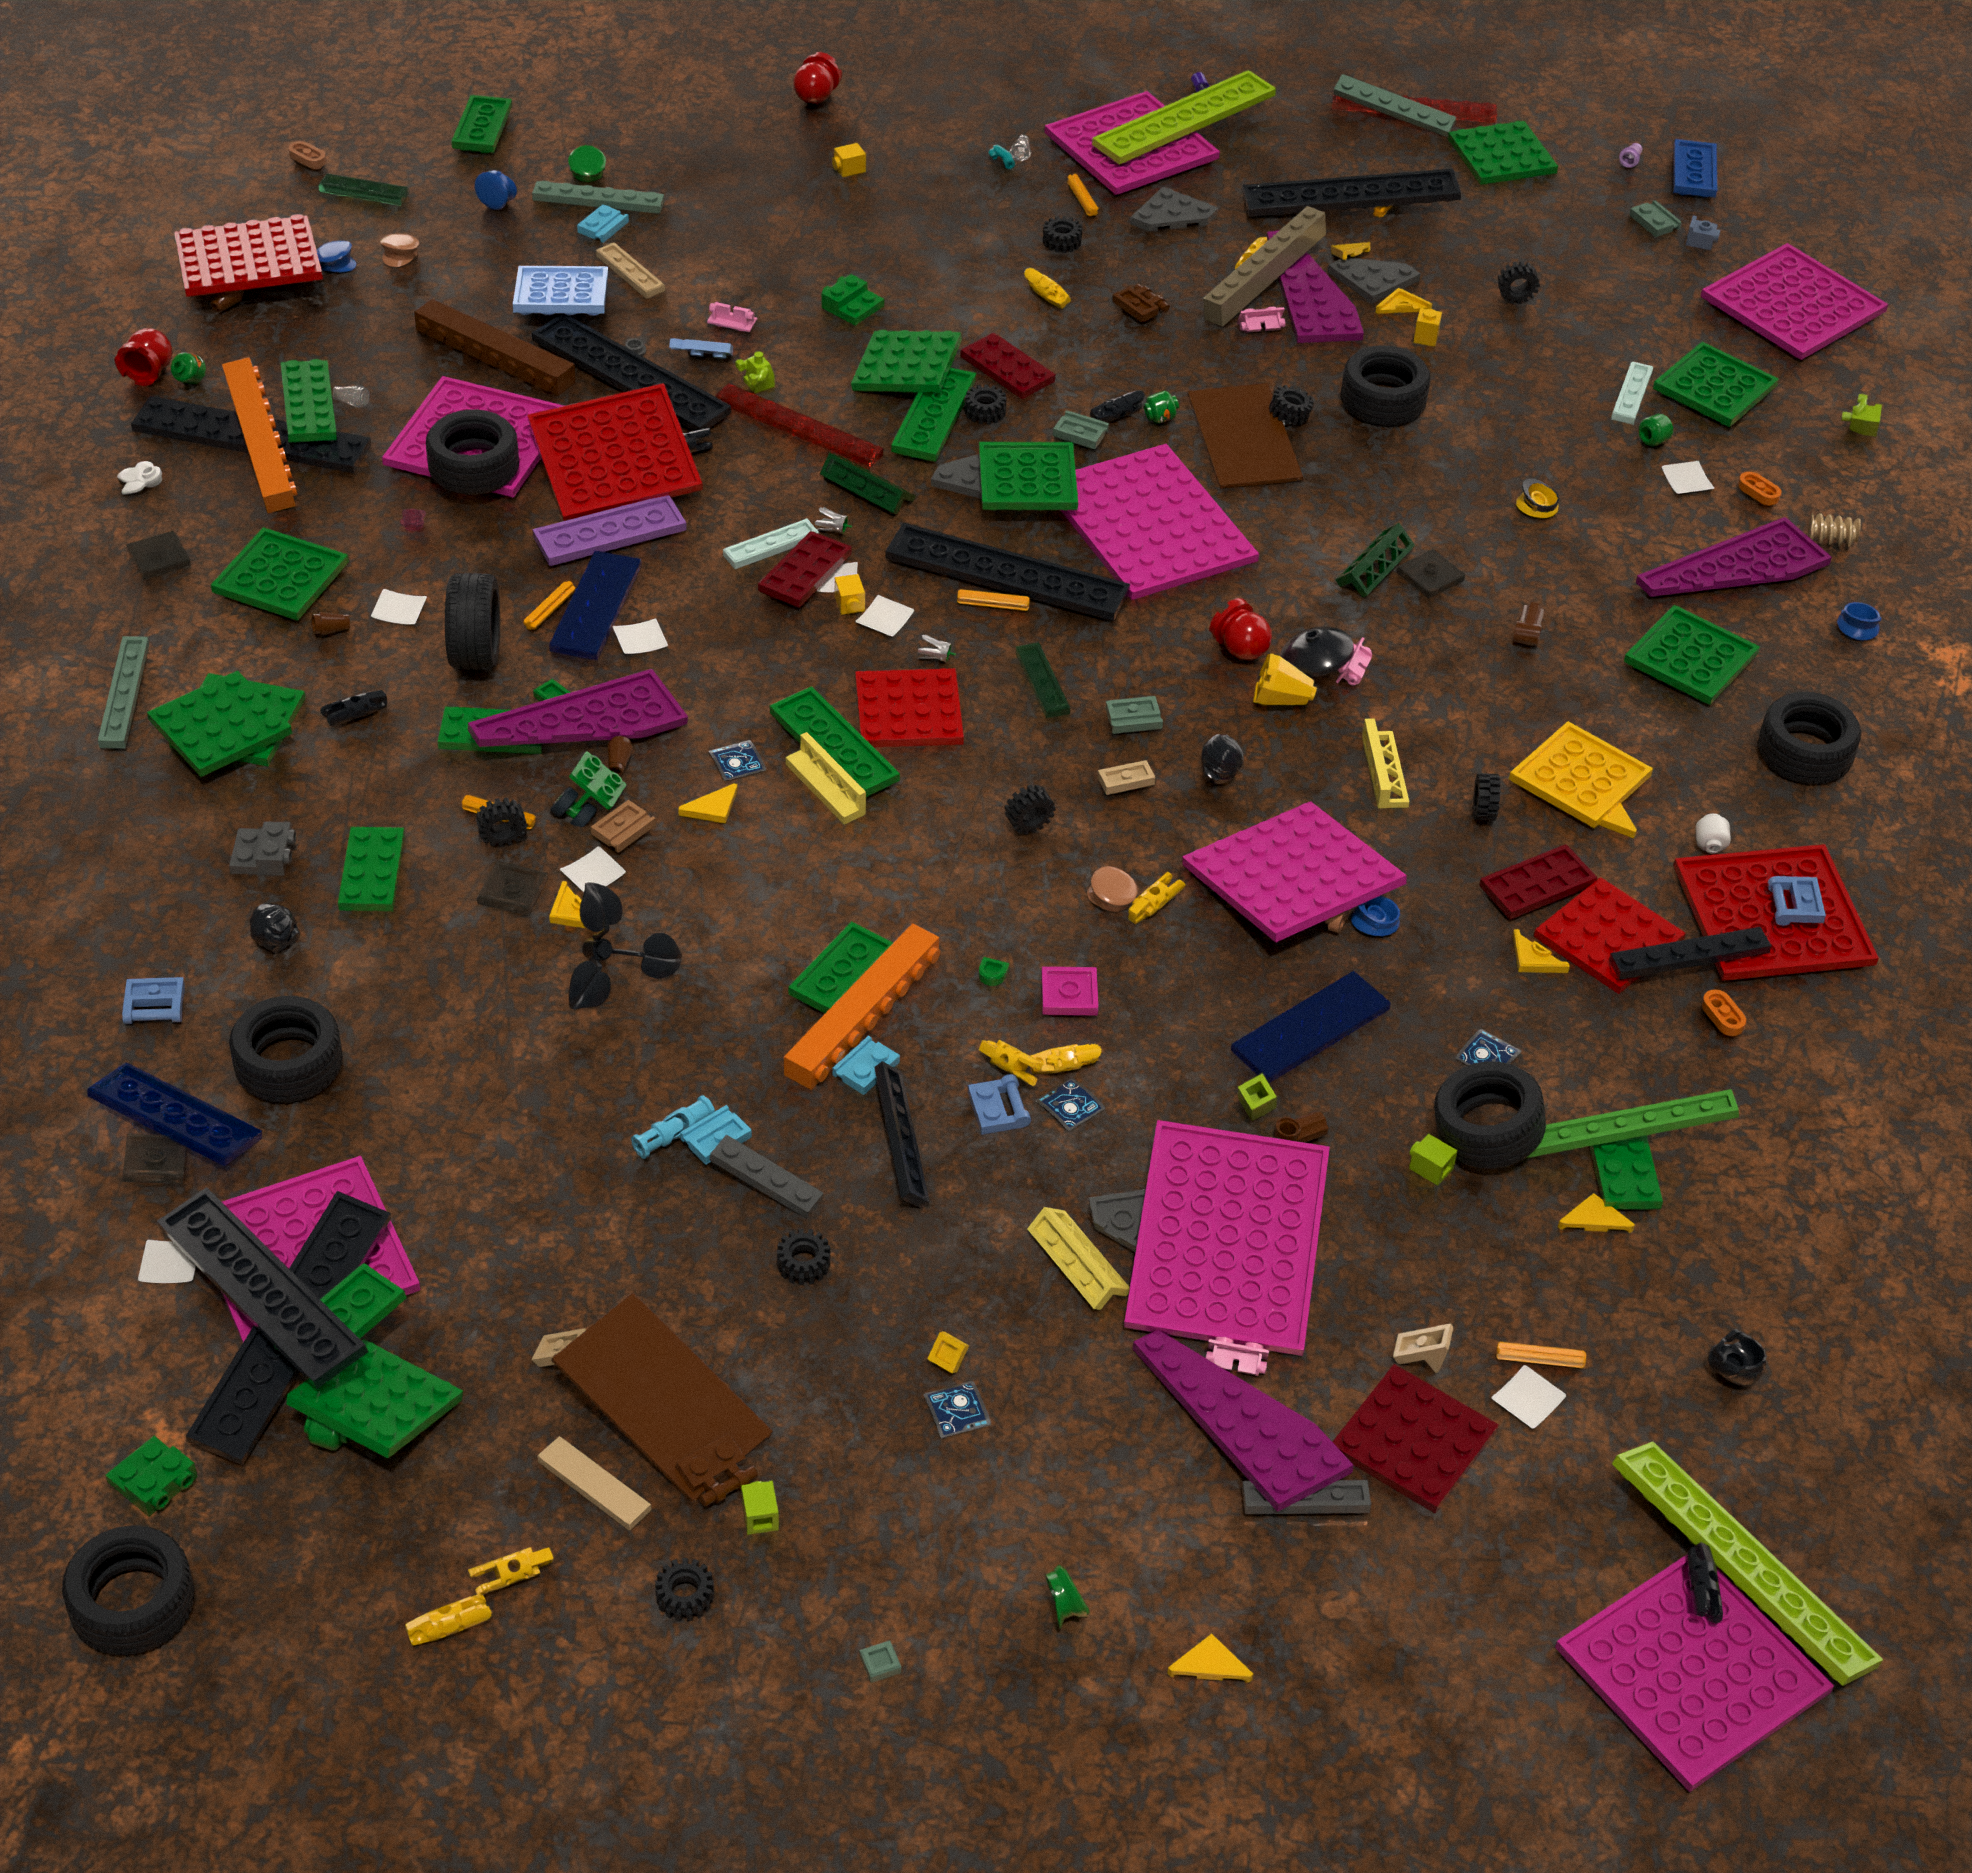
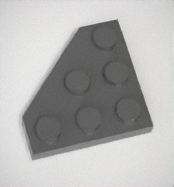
M1162 187L1131 216L1130 224L1146 231H1157V228L1162 226H1169V229L1186 228L1187 224L1198 223L1199 226H1205L1218 215V207L1175 192L1170 188Z
M1348 257L1347 260L1339 259L1329 264L1327 271L1370 303L1389 296L1397 288L1404 289L1419 282L1421 273L1406 263Z
M979 454L940 464L931 478V486L982 499Z
M1146 1189L1090 1197L1089 1207L1094 1229L1136 1253Z

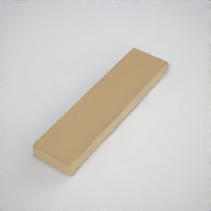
M611 243L596 250V256L646 299L665 291V284L616 243Z
M560 1436L538 1455V1462L629 1531L651 1511L650 1503Z

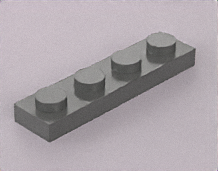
M727 1134L710 1153V1161L806 1219L823 1198V1192Z
M1338 1480L1278 1512L1251 1481H1243L1242 1485L1245 1514L1370 1513L1371 1509L1367 1480Z

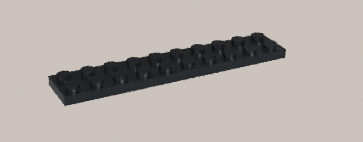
M1453 168L1243 185L1242 191L1248 216L1255 217L1300 213L1307 206L1324 212L1326 210L1365 209L1377 206L1388 207L1390 205L1429 204L1432 202L1461 200V190Z
M565 313L560 314L532 332V340L623 392L664 383L679 423L693 431L711 428L731 414V405Z
M150 396L131 422L132 431L249 453L237 413L234 411ZM274 419L276 429L272 430L279 433L282 445H279L278 448L284 449L287 461L355 473L371 446L370 437L336 431L337 440L288 442L287 422Z
M904 522L885 551V559L1012 594L1028 596L1034 600L1112 621L1115 620L1130 589L1129 583Z
M207 1187L157 1220L160 1229L316 1389L368 1353L366 1345Z
M337 1191L289 1269L319 1299L323 1298L360 1265L366 1262L390 1222L391 1213ZM255 1325L186 1434L187 1442L240 1465H243L299 1373V1370L274 1347Z

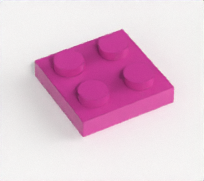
M1042 967L1043 1015L1098 1016L1097 967Z

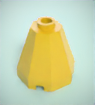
M1271 653L1267 654L1259 676H1261L1260 680L1255 686L1253 703L1260 705H1307L1308 700L1313 701L1317 687L1313 686L1314 680L1282 657Z

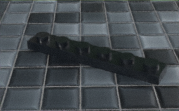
M1756 927L1610 953L1609 962L1618 979L1621 980L1770 953L1771 944L1762 928Z
M881 1061L874 1067L877 1078L876 1084L880 1092L881 1106L886 1121L885 1127L889 1135L890 1150L895 1164L894 1170L897 1174L900 1188L899 1193L904 1201L922 1209L930 1203L902 1072Z

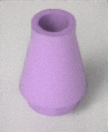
M1634 143L1624 148L1619 155L1621 164L1629 168L1636 166L1640 160L1642 146Z

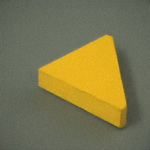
M1370 242L1331 246V253L1343 260H1347V255L1349 254L1351 257H1355L1362 252L1370 251Z
M1397 288L1376 306L1375 313L1419 312L1420 308L1432 309V303Z
M731 784L679 806V816L726 824L738 791V784Z
M1621 803L1604 817L1599 824L1602 827L1631 838H1635L1637 831Z
M562 881L549 915L550 923L585 928L580 919V904L582 900L572 892L566 881Z
M1514 929L1512 937L1518 972L1568 973L1570 967L1568 962H1561L1551 955V951L1536 941L1531 942L1522 936L1519 929Z
M1593 1193L1559 1220L1558 1228L1563 1230L1566 1227L1584 1228V1231L1600 1232L1616 1229L1631 1233L1634 1230L1635 1224L1613 1207H1604L1603 1200Z
M1210 1634L1169 1666L1167 1672L1170 1677L1189 1675L1197 1676V1679L1223 1681V1678L1241 1679L1246 1683L1253 1680V1673L1213 1634Z

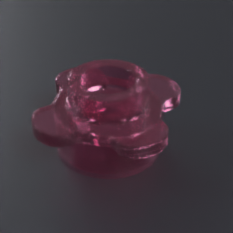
M405 509L402 511L403 518L400 520V524L407 530L416 531L423 527V517L426 516L424 510Z

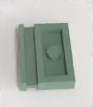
M1653 200L1652 204L1647 202L1630 209L1629 215L1655 237L1670 233L1674 228L1678 230L1681 227V221L1656 200Z
M1066 410L1065 415L1060 418L1053 428V436L1096 449L1104 438L1105 432H1108L1109 423Z
M1155 696L1106 701L1105 709L1113 734L1163 728V719H1161V713Z

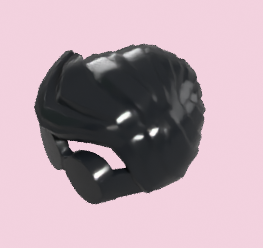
M1216 734L1202 748L1201 770L1203 778L1210 783L1217 784L1226 783L1233 779L1244 763L1243 751L1232 737H1229L1227 734Z
M260 904L253 910L250 916V937L259 945L266 947L274 953L282 952L288 945L296 943L300 937V931L293 914L282 905Z
M1734 1329L1723 1337L1718 1344L1711 1346L1708 1352V1363L1712 1373H1719L1731 1383L1739 1386H1748L1755 1384L1764 1373L1765 1366L1767 1365V1355L1765 1349L1758 1341L1740 1330ZM1735 1339L1740 1340L1735 1344H1724L1726 1342L1734 1341Z

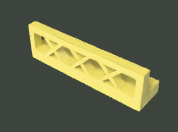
M1365 719L1362 741L1378 808H1408L1409 798L1393 731H1378L1375 719ZM1380 740H1388V744L1382 747ZM1384 756L1392 760L1389 765L1385 764ZM1388 774L1397 779L1393 783H1391L1389 781ZM1391 792L1401 796V799H1390Z
M807 732L802 734L801 750L787 756L786 765L844 825L866 815V791Z
M1044 1207L1027 1229L1093 1309L1101 1310L1112 1295L1127 1297L1130 1287L1066 1211Z

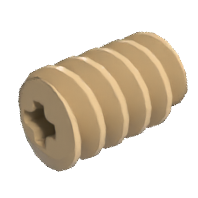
M1811 513L1808 537L1812 540L1814 537H1818L1819 544L1822 543L1824 538H1827L1828 545H1831L1833 540L1837 539L1839 547L1846 540L1847 548H1850L1853 542L1857 543L1861 520L1857 518L1852 524L1850 517H1846L1843 522L1842 517L1837 516L1833 522L1832 515H1827L1823 519V515L1818 513L1814 519L1813 513Z

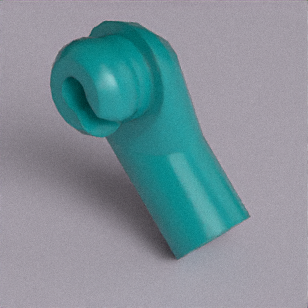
M994 145L988 151L994 160L1000 156L1007 169H1012L1015 166L1011 153L1000 145Z

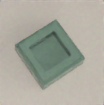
M890 1640L859 1650V1657L870 1683L901 1673L902 1667Z

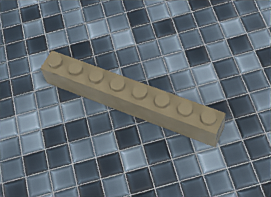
M1307 206L1203 298L1205 320L1223 327L1326 235L1325 213Z

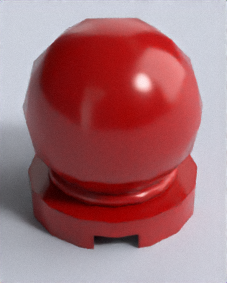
M817 52L807 56L802 66L797 69L793 78V89L803 102L814 105L828 99L832 91L840 84L842 70H839L835 64L836 60L829 54Z
M143 328L138 330L118 350L117 356L114 359L116 368L123 377L127 375L130 379L136 381L134 383L136 385H151L160 376L161 371L170 363L173 354L171 342L163 332L156 329Z
M1236 598L1227 602L1229 607L1221 614L1217 611L1210 623L1209 631L1213 634V638L1220 644H1224L1229 653L1240 660L1253 661L1263 656L1270 648L1272 640V630L1267 620L1253 612V607L1243 598Z

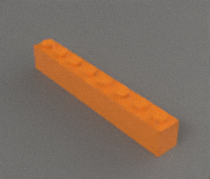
M250 357L222 364L267 513L295 507L294 496L298 495L294 481L289 482L288 480L292 479L289 465L283 464V462H287L284 449L278 448L279 445H282L279 433L272 430L276 429L273 414H267L271 412L268 399L262 398V396H266L263 383L257 382V380L261 379L257 365L252 366Z
M912 923L784 1056V1075L810 1090L819 1082H823L829 1071L845 1057V1054L852 1047L855 1048L859 1044L861 1037L868 1030L871 1031L875 1027L878 1019L884 1013L887 1014L891 1010L893 1003L907 993L910 985L915 980L918 981L923 976L928 966L936 963L941 952L939 949V936Z

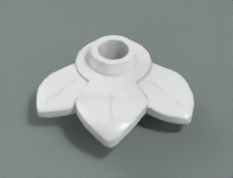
M148 461L137 463L135 468L124 469L117 476L118 480L126 482L122 489V494L141 491L144 487L152 488L157 486L162 481L161 469Z

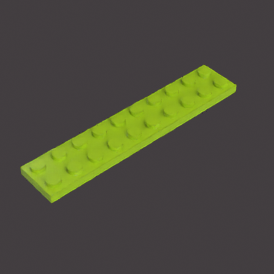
M1247 70L1092 138V145L1118 164H1122L1276 95V88Z
M1654 1442L1616 1456L1612 1465L1621 1473L1622 1477L1630 1481L1643 1494L1646 1500L1653 1503L1669 1522L1675 1524L1692 1544L1697 1545L1702 1542L1710 1546L1715 1565L1724 1571L1739 1589L1749 1595L1762 1611L1775 1620L1786 1634L1790 1635L1800 1644L1806 1654L1814 1658L1826 1669L1831 1678L1844 1686L1876 1670L1880 1666L1883 1659Z

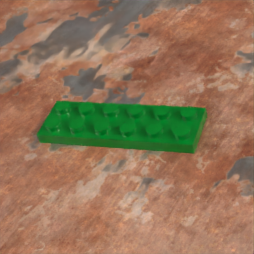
M313 359L310 361L289 360L281 362L288 442L337 440L328 361Z
M950 368L941 392H918L891 444V452L936 462L965 404L966 392L970 391V388L973 387L976 381V373Z
M812 686L770 705V714L800 744L801 735L807 732L866 791V797L900 781V773Z

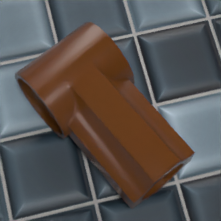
M1531 602L1528 605H1524L1520 621L1518 620L1516 624L1513 642L1537 647L1544 615V609L1540 607V604Z
M1315 1111L1296 1119L1283 1117L1277 1120L1272 1138L1306 1143L1327 1135L1329 1127L1326 1117L1321 1111L1318 1113Z

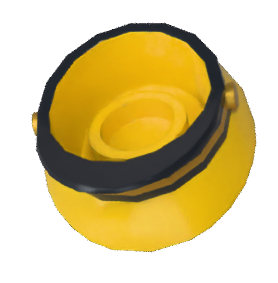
M1529 478L1523 481V493L1516 500L1518 509L1535 518L1554 516L1559 508L1560 498L1558 493L1540 480Z

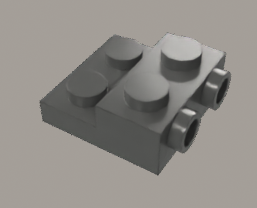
M264 822L262 829L238 828L229 865L230 873L285 875L287 865H291L292 862L291 846L296 844V830H292L291 822Z

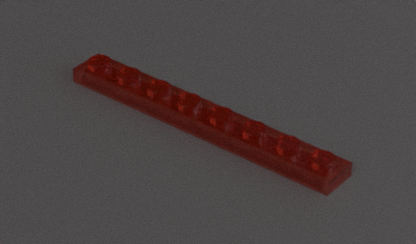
M1332 94V109L1382 113ZM1402 96L1456 117V120L1496 123L1497 104Z
M729 383L716 394V398L731 405L732 410L870 468L883 456V448Z

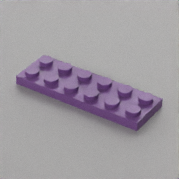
M663 496L533 529V538L549 566L685 531L686 521L671 497Z

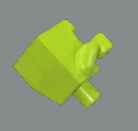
M755 352L754 356L744 361L741 359L736 360V368L740 372L746 369V375L743 376V380L754 393L775 387V375L770 363L763 357L762 352Z
M1859 394L1857 400L1859 404L1853 406L1852 413L1843 412L1841 421L1850 422L1849 429L1854 432L1877 437L1882 404L1869 406L1867 405L1868 395Z

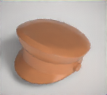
M402 233L389 234L380 240L384 248L382 260L390 267H401L410 263L418 254L419 240L411 235Z
M1104 866L1097 869L1092 875L1091 886L1087 891V896L1092 903L1102 909L1112 912L1124 911L1135 900L1138 893L1137 885L1123 870Z

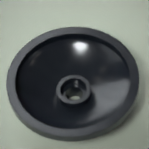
M1328 626L1314 627L1303 630L1291 637L1281 649L1280 657L1308 677H1317L1329 674L1345 665L1353 655L1354 644L1351 636L1343 630Z

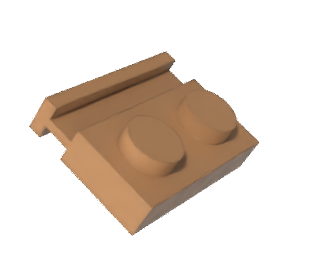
M627 800L592 825L591 834L609 847H615L616 852L619 853L655 827L656 818L648 816L645 810Z

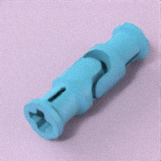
M701 1095L694 1104L687 1108L681 1107L666 1116L662 1122L658 1121L652 1124L651 1129L641 1135H633L631 1142L634 1150L641 1158L646 1159L653 1150L660 1146L666 1147L671 1143L672 1139L681 1137V1131L715 1112L711 1101L704 1095Z

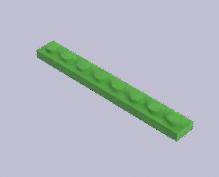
M1732 1089L1547 1124L1541 1143L1526 1158L1739 1118V1109Z

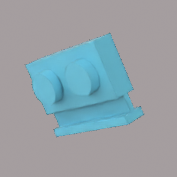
M601 205L577 225V232L593 239L599 238L604 243L629 222V215H621V211Z
M867 1036L833 1067L832 1075L835 1077L839 1076L842 1078V1082L865 1095L876 1085L877 1078L874 1067L881 1061L895 1067L900 1063V1055L880 1042L875 1043L872 1041V1037Z
M727 1105L680 1132L681 1140L688 1144L692 1152L705 1165L711 1162L709 1160L710 1153L726 1134L740 1143L752 1137V1130L735 1113L732 1114Z

